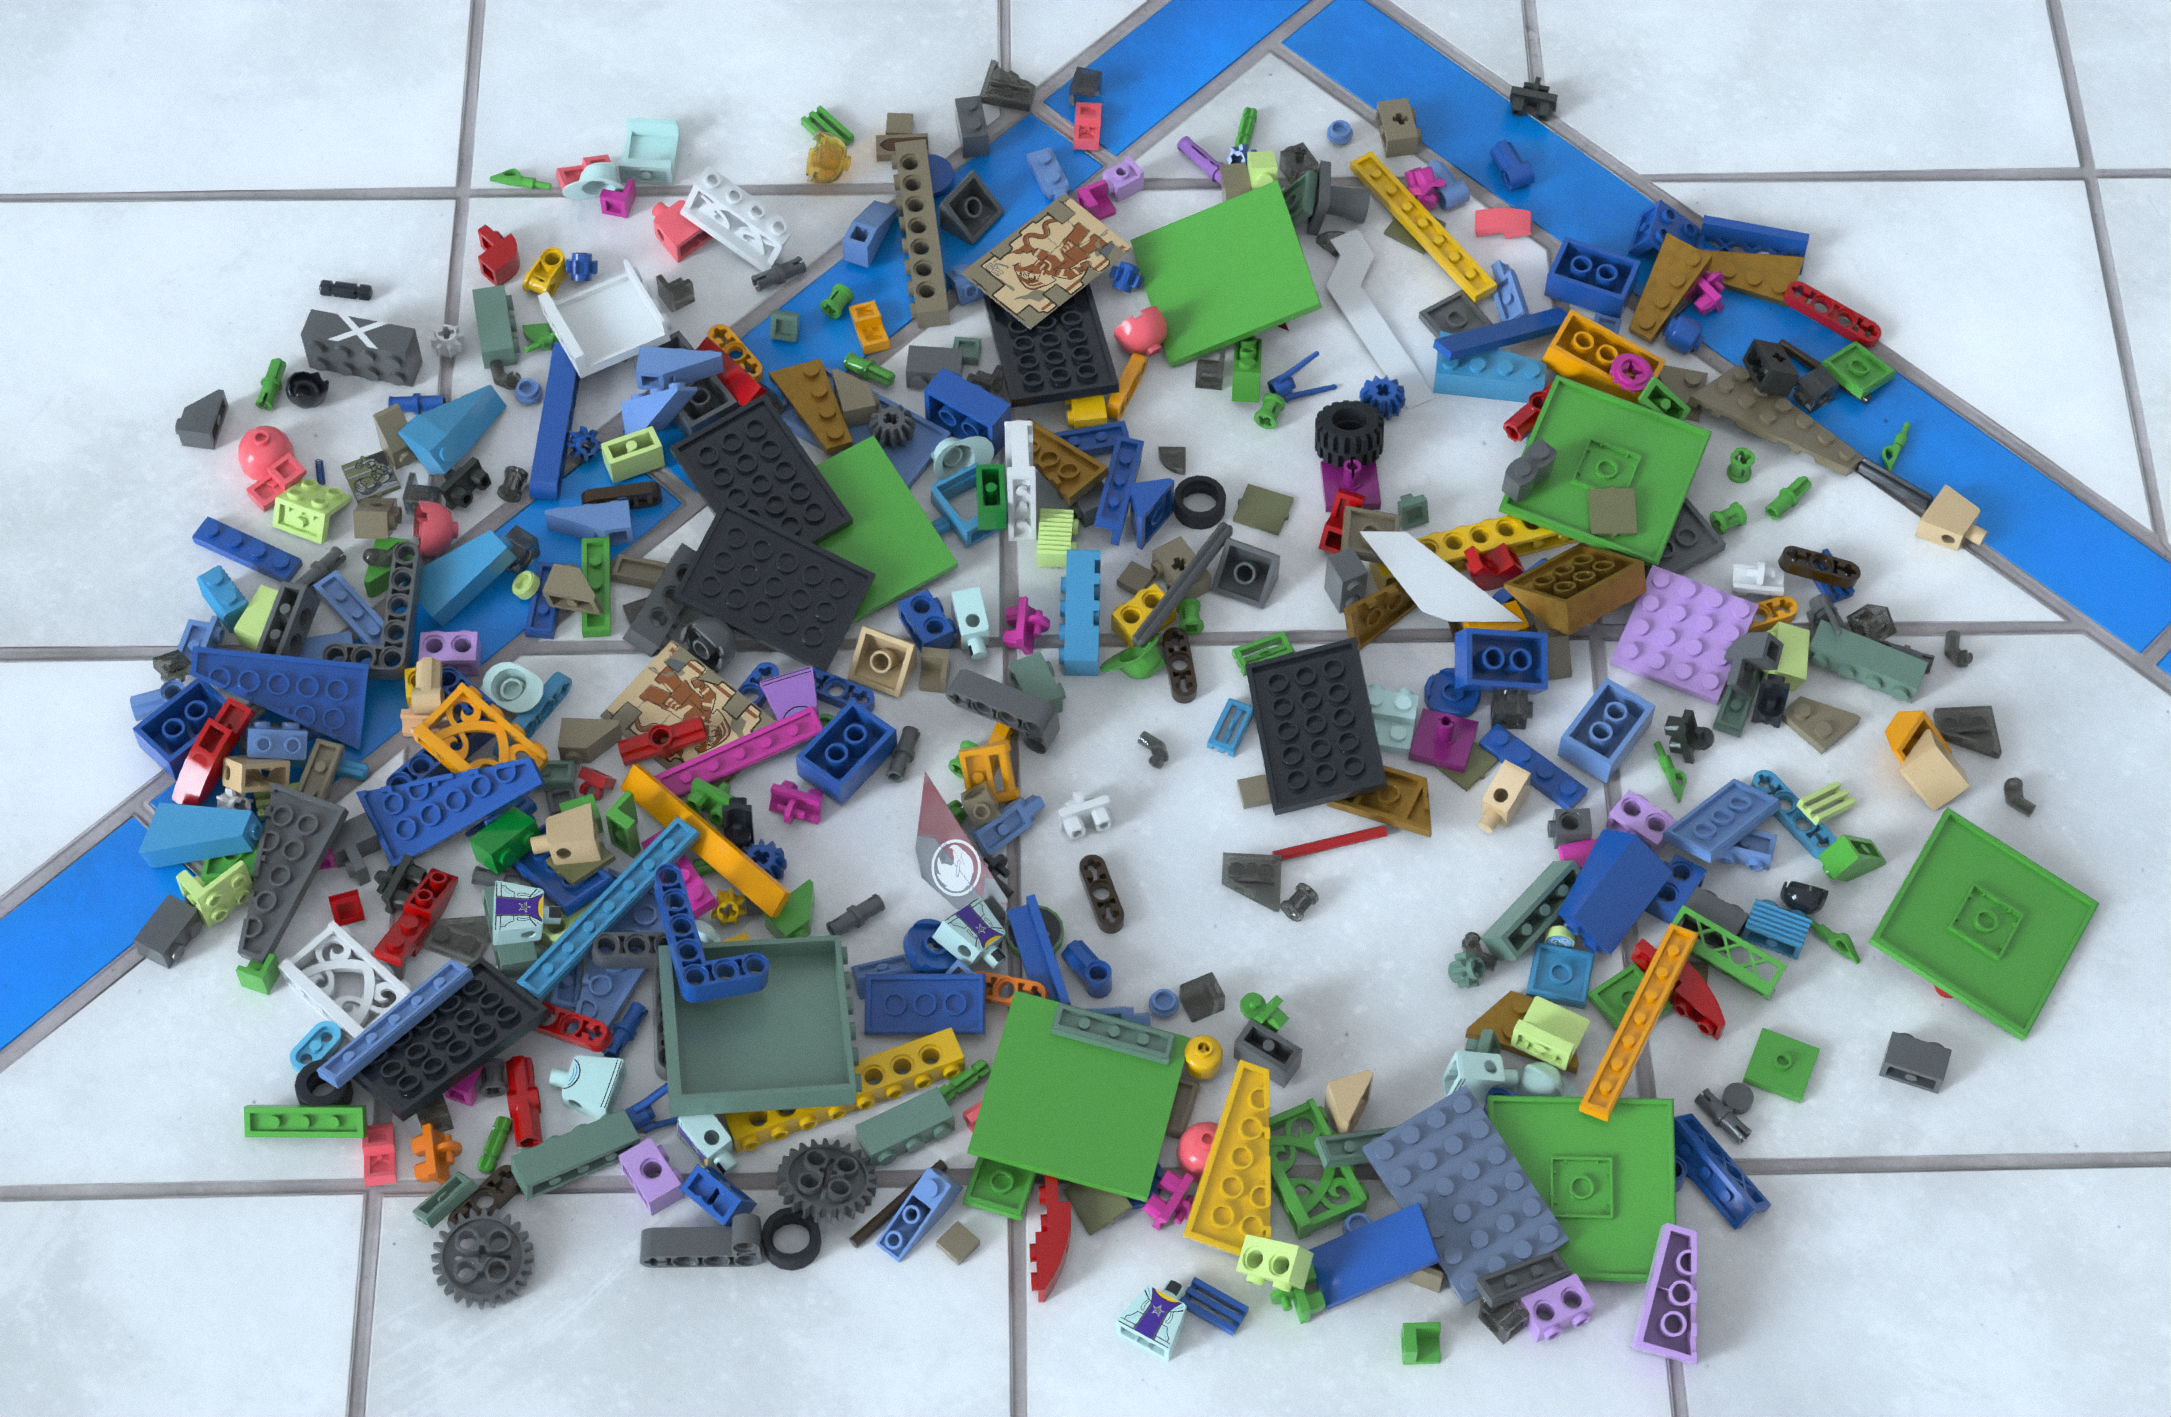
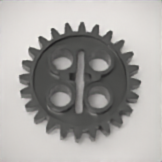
M824 1138L820 1145L814 1139H811L810 1147L801 1142L799 1144V1151L791 1148L789 1156H783L782 1164H779L776 1186H779L778 1195L784 1196V1205L792 1204L791 1212L795 1213L802 1210L803 1219L811 1214L814 1215L815 1223L821 1217H825L827 1224H830L831 1219L834 1217L840 1223H843L844 1215L853 1220L855 1219L856 1211L863 1214L865 1205L871 1206L872 1197H875L878 1176L874 1175L875 1166H869V1157L861 1158V1149L854 1152L850 1151V1143L843 1148L840 1147L838 1139L833 1145H829L827 1138ZM830 1162H833L832 1175L829 1178L826 1196L822 1200L820 1197L828 1165Z
M483 1207L481 1216H476L475 1211L470 1209V1218L465 1219L459 1213V1223L457 1225L451 1221L447 1222L449 1233L439 1231V1237L443 1242L433 1243L434 1249L440 1252L431 1255L432 1262L439 1263L432 1267L433 1274L440 1275L436 1279L438 1286L447 1284L444 1289L446 1296L455 1292L454 1302L456 1304L465 1298L467 1308H470L474 1301H478L480 1310L483 1309L485 1301H489L491 1306L496 1308V1299L501 1298L507 1304V1293L510 1292L518 1296L519 1292L516 1285H527V1280L522 1275H532V1268L526 1264L534 1262V1255L528 1254V1252L533 1250V1244L525 1242L529 1238L528 1231L518 1233L521 1229L520 1221L510 1225L511 1214H507L503 1219H500L499 1209H496L492 1216H488L486 1207ZM465 1238H472L476 1241L475 1245L468 1249L462 1248L459 1244ZM497 1238H503L508 1242L505 1247L500 1249L491 1246L493 1240ZM481 1254H487L485 1263H479L478 1259H480ZM461 1256L463 1259L457 1261L455 1257ZM507 1256L511 1257L509 1261H505L504 1259H502ZM464 1268H470L475 1271L474 1275L469 1279L460 1278L458 1273ZM501 1268L506 1271V1274L501 1279H493L490 1277L492 1270Z

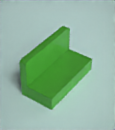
M626 791L605 815L611 844L634 858L641 851L636 827L638 818L633 793Z

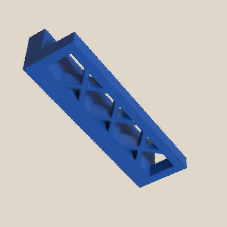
M1704 215L1697 249L1732 252L1730 249L1736 246L1741 247L1745 253L1757 254L1763 251L1768 252L1770 255L1805 258L1810 234ZM1704 241L1714 242L1719 248L1715 250L1703 248ZM1802 265V268H1801V270H1800L1799 275L1802 274L1803 265Z
M1117 435L1108 468L1109 475L1104 483L1094 522L1095 527L1113 530L1111 544L1117 546L1120 544L1130 505L1131 483L1136 482L1144 441Z
M1035 894L1026 896V905L1007 910V917L1028 980L1041 983L1049 992L1050 1000L1071 1005ZM1037 991L1036 994L1034 995V996L1041 997V995L1038 993V991Z
M1692 1113L1674 1117L1675 1156L1683 1159L1687 1166V1175L1735 1230L1742 1228L1754 1214L1766 1211L1771 1206V1203Z

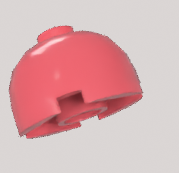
M1151 306L1141 310V316L1134 318L1132 315L1114 330V338L1126 353L1132 355L1135 352L1141 355L1147 354L1148 357H1151L1161 351V344L1167 337L1168 326L1158 306Z
M258 426L249 430L243 436L238 446V458L243 472L251 479L257 481L268 474L267 467L287 453H290L295 458L293 445L287 435L272 426Z
M418 501L419 506H416L414 514L413 536H416L417 540H419L417 547L422 557L438 556L451 546L452 539H457L459 531L458 522H453L452 513L442 504L432 501Z
M1199 1122L1188 1127L1181 1135L1176 1150L1177 1162L1183 1175L1188 1173L1194 1177L1192 1182L1198 1184L1200 1182L1218 1126L1217 1123Z

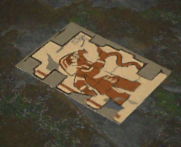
M1064 193L962 271L961 274L1026 327L1031 329L1134 247Z
M673 639L600 715L603 719L619 720L621 732L626 738L649 732L656 724L669 726L701 716L708 735V741L678 750L670 758H652L666 770L777 722ZM668 738L661 739L658 745L666 743ZM741 771L716 781L712 785L719 787L723 782L730 784Z

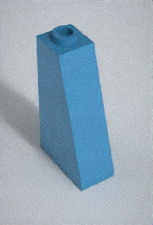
M489 530L425 565L422 570L418 602L444 627L517 559L516 555L511 551L514 545L503 534L497 537L492 530ZM403 581L401 584L406 587L411 581Z
M159 802L138 852L151 868L253 852L264 826L253 811Z

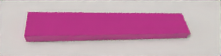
M811 706L654 777L680 798L690 793L692 782L696 777L712 784L813 739L823 729V726L814 706Z

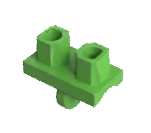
M696 777L692 782L686 804L698 814L701 810L709 813L708 819L711 824L720 828L723 826L722 805H729V798L735 796L729 794L731 786L726 782L716 787Z
M1254 992L1246 994L1240 1001V1011L1245 1017L1253 1019L1275 1033L1290 1019L1278 1008L1283 1002L1278 995L1267 1004L1260 994Z
M1312 1263L1305 1285L1316 1283V1273ZM1292 1287L1290 1292L1276 1289L1270 1294L1271 1302L1273 1304H1282L1284 1311H1290L1293 1308L1291 1300H1293L1300 1324L1310 1322L1311 1314L1325 1309V1300L1321 1290L1305 1293L1302 1289Z

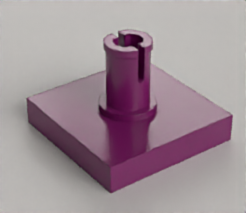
M1353 459L1352 467H1350V460L1345 461L1344 467H1334L1331 463L1320 462L1325 512L1332 511L1339 488L1366 496L1363 509H1381L1376 461H1372V464L1366 466Z
M1423 708L1409 751L1408 760L1465 773L1479 722Z

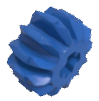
M1375 375L1373 381L1366 380L1359 395L1361 403H1368L1371 407H1376L1379 413L1388 421H1390L1392 415L1399 416L1406 401L1404 386H1400L1397 379L1390 381L1387 375L1383 379Z
M760 839L759 845L749 842L748 849H741L742 852L774 879L783 880L784 870L787 868V860L784 858L782 848H776L774 841L765 845L764 841Z

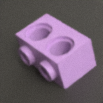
M461 630L459 632H421L418 661L424 657H433L436 660H441L442 668L453 667L464 676H479L481 644L478 632Z
M1628 790L1609 812L1606 828L1636 834L1658 855L1667 844V842L1663 841V832L1677 821L1667 811L1660 810L1649 803L1644 796ZM1626 813H1633L1636 816H1630ZM1651 829H1657L1660 832H1654Z
M1575 1273L1521 1298L1518 1312L1537 1343L1545 1338L1547 1341L1559 1337L1563 1330L1571 1326L1579 1328L1588 1323L1595 1304ZM1569 1300L1574 1301L1578 1304L1579 1307L1571 1308L1568 1307L1564 1302ZM1545 1313L1551 1317V1320H1541L1537 1314Z

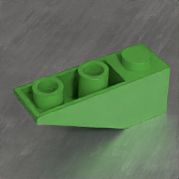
M1251 336L1235 343L1232 401L1259 403L1262 339Z

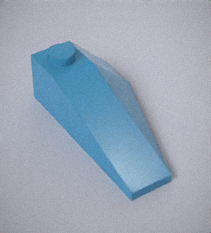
M487 385L451 402L417 414L398 431V434L430 475L446 474L468 453L507 405L492 385Z

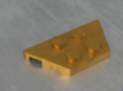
M1384 765L1388 784L1387 789L1327 803L1328 807L1426 837H1431L1432 835L1427 778Z
M1510 991L1467 1028L1466 1038L1480 1040L1482 1029L1494 1030L1502 1050L1538 1062H1545L1510 1045L1514 1027L1519 1019H1524L1534 1000L1532 997ZM1575 1052L1566 1071L1574 1074L1577 1073L1579 1066L1577 1052Z

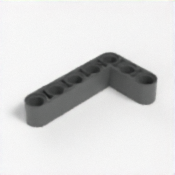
M402 541L394 548L381 645L331 643L324 648L322 659L333 660L336 657L342 656L343 662L360 663L365 658H372L369 663L368 679L400 680L405 677L404 669L410 668L423 570V558L415 543ZM414 555L411 560L402 561L405 556ZM403 581H411L408 586L399 587ZM407 607L405 612L401 614L395 613L398 608ZM397 633H403V634H404L401 639H399V640H392V637H393L395 634H397ZM400 660L398 665L394 667L388 666L391 661Z
M665 932L600 933L594 939L591 953L592 961L596 966L604 969H651L654 1065L658 1077L667 1081L666 1065L662 1062L666 1057L664 1036L661 1033L664 1029L658 946L668 945ZM608 947L613 952L604 954L600 952L599 948ZM638 947L643 952L640 954H634L629 950V948Z

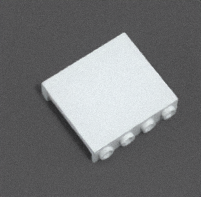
M627 259L623 260L627 273L554 303L548 292L538 295L547 322L580 378L638 355L640 346H659L671 341L668 330L672 327L665 313L661 315V307L656 298L651 299L652 294L646 282L641 283L643 280L638 268H632Z

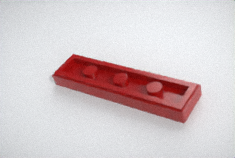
M706 337L696 349L699 351L711 350L722 352L724 372L716 374V376L740 405L744 406L767 392L763 386L709 337Z

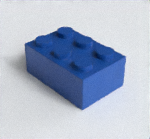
M1565 237L1547 275L1544 295L1602 315L1621 319L1637 283L1641 261Z
M942 368L924 389L925 418L951 432V436L955 438L986 437L992 442L995 457L1005 446V422L1011 421V404L1004 398L987 392L982 386L974 385L963 379L958 373Z
M1465 628L1455 633V690L1534 695L1548 690V633Z
M198 678L132 728L139 747L177 781L184 762L208 718L214 720L226 699L209 683Z
M851 699L796 756L797 775L818 790H822L825 795L842 806L892 754L893 747L897 745L896 729Z

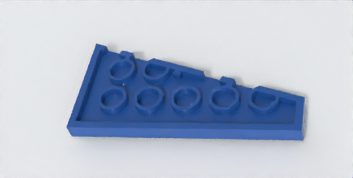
M193 646L191 676L358 750L361 749L369 664Z
M529 757L499 763L495 766L474 768L465 772L449 773L409 781V783L384 786L370 791H359L356 794L378 836L390 865L397 868L404 854L412 856L414 860L545 786L546 783L535 760Z

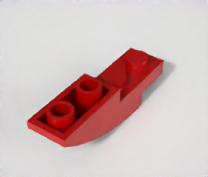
M229 696L214 720L208 718L181 769L172 795L174 802L182 805H203L222 776L223 758L230 754L256 714L255 711Z
M431 868L404 902L401 916L374 948V957L402 967L409 956L416 957L441 919L458 884V877Z
M1642 938L1635 945L1631 960L1643 972H1646L1657 949ZM1687 961L1673 989L1674 993L1671 1004L1679 1015L1688 1017L1693 1021L1703 1034L1712 1036L1718 1041L1726 1025L1721 1008L1707 983Z
M1045 1175V1186H1039L1040 1205L1046 1204V1214H1040L1041 1232H1035V1243L1029 1244L1030 1262H1036L1037 1272H1031L1032 1291H1038V1302H1045L1062 1273L1071 1235V1202H1059L1057 1178Z

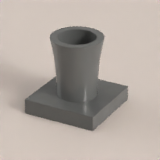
M1321 160L1316 172L1318 173L1313 213L1308 217L1307 234L1318 236L1326 214L1363 224L1369 208L1370 188L1332 186L1331 162Z

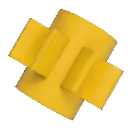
M732 887L729 891L724 892L717 889L718 896L716 900L719 905L711 911V918L718 917L721 920L722 926L726 922L737 924L738 915H745L746 913L745 907L741 905L744 902V896H736ZM727 904H732L728 907V909H723L727 906Z

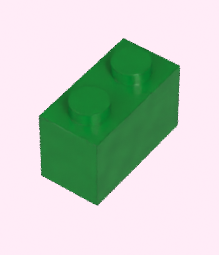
M1004 464L976 465L978 530L1006 529L1007 509Z
M512 806L491 824L470 838L469 841L476 860L499 875L532 850L530 838L541 834L535 819Z

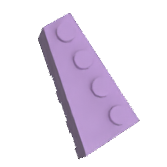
M1670 1223L1661 1225L1630 1348L1689 1365L1697 1364V1231Z

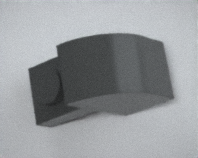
M1751 632L1736 639L1728 648L1724 657L1731 664L1727 685L1741 696H1752L1758 670H1777L1784 644L1770 632Z
M365 812L345 821L331 846L337 867L345 866L349 877L355 876L360 886L371 882L363 857L381 850L378 836Z

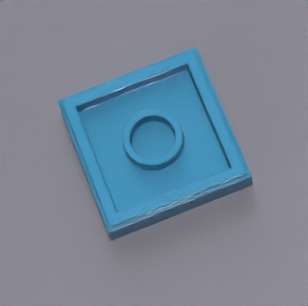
M1536 942L1526 996L1532 998L1539 996L1554 1004L1585 1010L1595 953Z

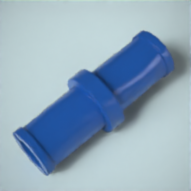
M414 393L413 396H389L388 407L398 403L403 413L413 412L414 415L446 403V398L444 394L421 396L420 393Z
M632 1002L623 1019L618 1021L613 1027L612 1043L607 1049L601 1051L605 1053V1057L620 1058L628 1042L635 1039L637 1028L648 1014L645 1006L638 1002Z

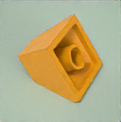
M1924 710L1898 711L1884 731L1891 750L1901 765L1926 729H1930L1950 754L1952 753V750Z

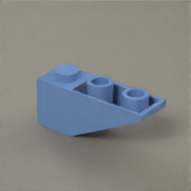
M874 200L852 221L843 238L844 261L869 268L898 213V208Z
M640 346L635 371L638 389L646 390L655 388H666L667 390L669 389L668 385L672 383L685 382V384L723 373L722 352L711 350L699 351L687 350L685 348L673 349L660 348L658 346Z
M685 382L669 384V389L667 390L666 388L651 389L649 395L647 393L631 395V400L621 402L625 435L653 426L655 432L664 430L697 392V387H685Z
M613 500L607 503L584 504L567 508L557 507L545 510L548 530L579 539L610 537L611 546L634 543L628 500Z
M928 1167L875 1244L896 1261L901 1262L945 1215L964 1187L942 1170Z

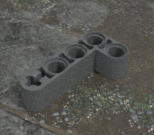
M960 670L946 691L947 699L954 705L1023 732L1025 745L1036 753L1045 754L1060 731L1058 711L1050 702L970 670Z
M743 1213L735 1215L732 1218V1227H654L641 1231L640 1264L645 1267H751L759 1265L762 1261L761 1219L754 1214Z

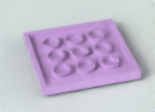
M1652 565L1646 578V593L1638 597L1610 664L1717 705L1731 669V664L1724 659L1725 654L1736 639L1748 633L1759 605Z

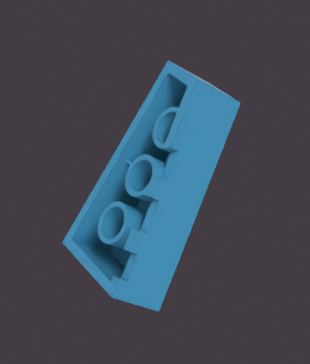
M1440 330L1439 338L1452 334ZM1499 348L1451 361L1437 351L1433 393L1528 403L1529 396L1532 393L1544 389L1547 363Z
M1067 550L1066 577H1061V593L1066 594V600H1060V617H1065V624H1060L1059 641H1065L1064 647H1059V664H1064V676H1098L1101 550Z

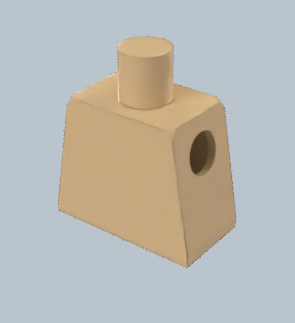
M1945 484L1921 517L1915 536L1957 551L1966 539L1981 546L1988 535V531L1976 525L1981 513L1980 509Z
M247 755L225 756L223 758L222 784L229 789L239 793L269 791L271 782L289 788L290 761L249 758ZM262 769L269 771L268 777L263 776Z
M1504 760L1482 798L1481 814L1483 816L1478 823L1482 830L1487 833H1493L1498 824L1506 828L1509 826L1530 795V772Z
M591 803L548 817L545 820L546 834L530 838L534 855L550 851L555 865L601 860L598 823Z

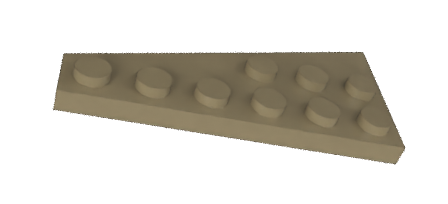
M1739 364L1691 395L1687 403L1695 408L1699 404L1711 410L1710 415L1717 418L1723 415L1735 421L1736 427L1771 443L1782 442L1790 446L1789 451L1799 455L1800 451L1814 457L1815 463L1844 476L1856 470L1861 460L1865 458L1831 431L1812 419V417L1793 405L1789 400L1782 396L1759 392L1748 370Z

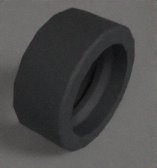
M1196 475L1188 477L1178 484L1174 491L1173 511L1182 525L1191 529L1203 530L1212 528L1223 518L1226 494L1223 486L1217 480L1208 476ZM1202 493L1211 496L1216 501V506L1208 511L1197 512L1188 509L1183 504V500L1191 494Z
M792 1207L779 1209L768 1217L762 1229V1244L765 1256L771 1264L780 1269L793 1271L805 1268L815 1260L820 1253L822 1241L818 1222H814L813 1215L810 1214L807 1218L803 1219L802 1210L793 1213L791 1212ZM796 1224L806 1228L809 1232L810 1240L807 1247L800 1252L792 1254L782 1253L774 1246V1234L781 1227Z

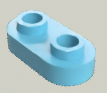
M322 1021L316 1024L292 1049L290 1062L293 1069L299 1073L307 1065L303 1064V1061L306 1059H312V1061L329 1059L342 1044L343 1036L340 1027L332 1021ZM327 1037L332 1038V1040L329 1042H323V1040Z

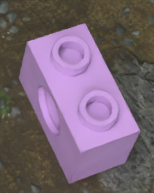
M651 1137L618 1155L623 1173L652 1216L684 1198L683 1192L680 1190L685 1182L677 1168L673 1170L667 1163L669 1157L661 1144L656 1146ZM652 1172L661 1173L656 1178L647 1177Z

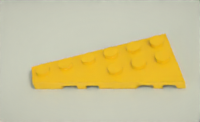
M1243 1060L1238 1061L1182 1235L1184 1238L1239 1257L1246 1234L1270 1240L1272 1238V1228L1270 1226L1269 1069Z

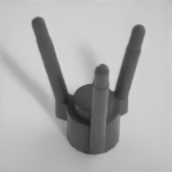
M1820 594L1810 600L1811 610L1806 613L1809 620L1810 644L1816 633V620L1819 623L1821 620L1831 622L1838 635L1842 634L1841 628L1848 630L1839 615L1837 607H1834L1831 596Z

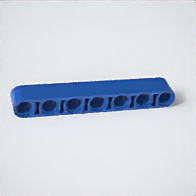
M554 342L530 477V498L559 500L569 447L566 445V442L570 441V431L572 430L580 376L560 342Z

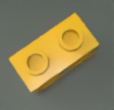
M1155 583L1147 589H1141L1133 599L1125 604L1118 605L1111 613V629L1129 647L1135 646L1132 642V636L1154 609L1149 607H1155L1165 593ZM1177 607L1156 634L1176 621Z

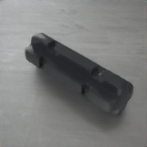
M321 280L319 286L320 294L323 296H332L334 294V297L357 299L359 297V300L369 301L373 293L372 286L366 284L357 286V283L340 281L333 283L332 280Z

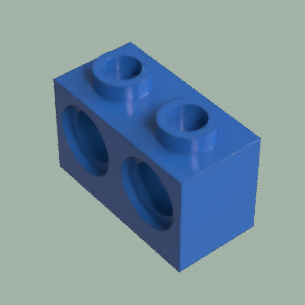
M928 589L898 602L899 619L920 653L922 647L949 649L955 646L954 634L957 633L953 620L945 617L938 597L933 598Z
M1676 853L1670 863L1664 862L1673 872L1644 910L1669 925L1673 922L1682 905L1686 904L1696 886L1702 887L1707 871ZM1675 877H1681L1684 880H1678ZM1660 898L1669 899L1670 902H1665V901L1661 900Z
M700 1164L696 1165L680 1188L682 1192L723 1226L732 1227V1218L735 1215L750 1214L757 1205L754 1200L715 1168Z

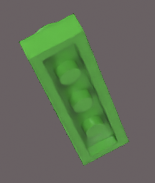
M610 537L581 538L582 573L603 609L602 615L582 612L583 638L611 636Z
M366 1105L244 1106L245 1137L364 1138L367 1136Z

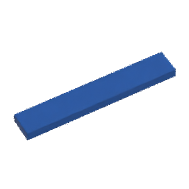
M1557 307L1435 339L1433 348L1449 361L1555 334L1568 313Z

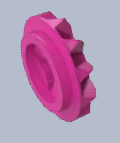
M1624 353L1613 360L1609 374L1613 376V383H1618L1621 386V390L1628 389L1633 394L1638 390L1643 392L1653 376V370L1650 364L1641 356ZM1628 369H1630L1631 373L1635 375L1633 380L1632 378H1630L1629 374H1626Z

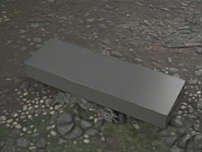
M1554 1250L1476 1279L1474 1286L1490 1308H1494L1571 1276L1572 1271L1557 1251Z

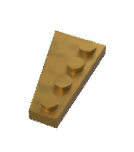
M1667 233L1629 325L1630 333L1653 344L1710 266L1712 256Z
M1701 250L1712 256V263L1707 270L1711 274L1720 271L1724 275L1721 284L1725 289L1788 307L1784 301V293L1791 282L1797 281L1804 257Z
M821 358L769 372L770 381L778 387L782 397L791 404L795 414L801 421H804L811 435L827 455L844 451L853 446L851 435Z
M1030 418L1026 420L1033 422V466L1070 506L1109 475L1106 465Z
M1397 581L1343 608L1348 639L1356 637L1360 651L1418 606Z

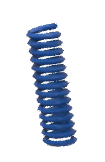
M315 460L317 482L320 485H324L326 482L323 460Z

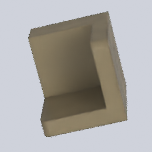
M922 647L919 690L946 693L951 668L950 649Z
M1434 1264L1411 1274L1410 1283L1439 1293L1445 1277L1437 1264Z

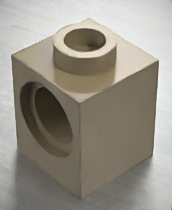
M987 781L961 793V805L975 829L1001 816L1000 804Z

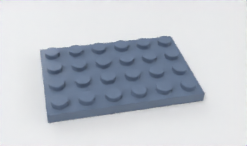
M1467 1085L1362 1148L1365 1156L1401 1210L1418 1202L1422 1205L1441 1258V1262L1436 1264L1441 1272L1444 1273V1277L1464 1307L1482 1296L1474 1286L1477 1278L1533 1257L1558 1250L1570 1241Z

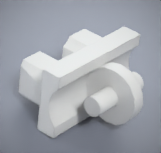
M1758 561L1757 566L1734 564L1732 570V592H1735L1737 597L1761 594L1764 599H1772L1777 596H1783L1784 571L1781 568L1765 567V561Z
M1076 790L1073 791L1074 800L1065 802L1066 808L1058 810V826L1060 831L1066 830L1072 840L1081 838L1086 834L1084 824L1093 822L1097 831H1103L1111 827L1110 799L1108 795L1094 799L1092 794L1083 797L1081 791Z

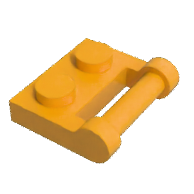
M1001 740L992 744L958 750L966 791L987 781L998 802L1015 800L1020 797L1019 788L1015 786L1009 755L1011 750L1009 740ZM998 754L1004 789L1001 791L995 790L989 759L990 755Z

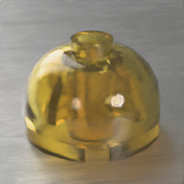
M818 130L813 137V140L817 141L816 146L810 148L808 153L806 176L810 177L807 181L817 184H829L837 181L843 171L849 170L851 156L847 155V148L841 138L830 132Z

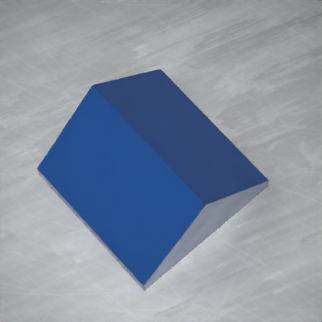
M1167 478L1131 483L1130 518L1136 545L1140 550L1145 547L1173 513L1174 480Z

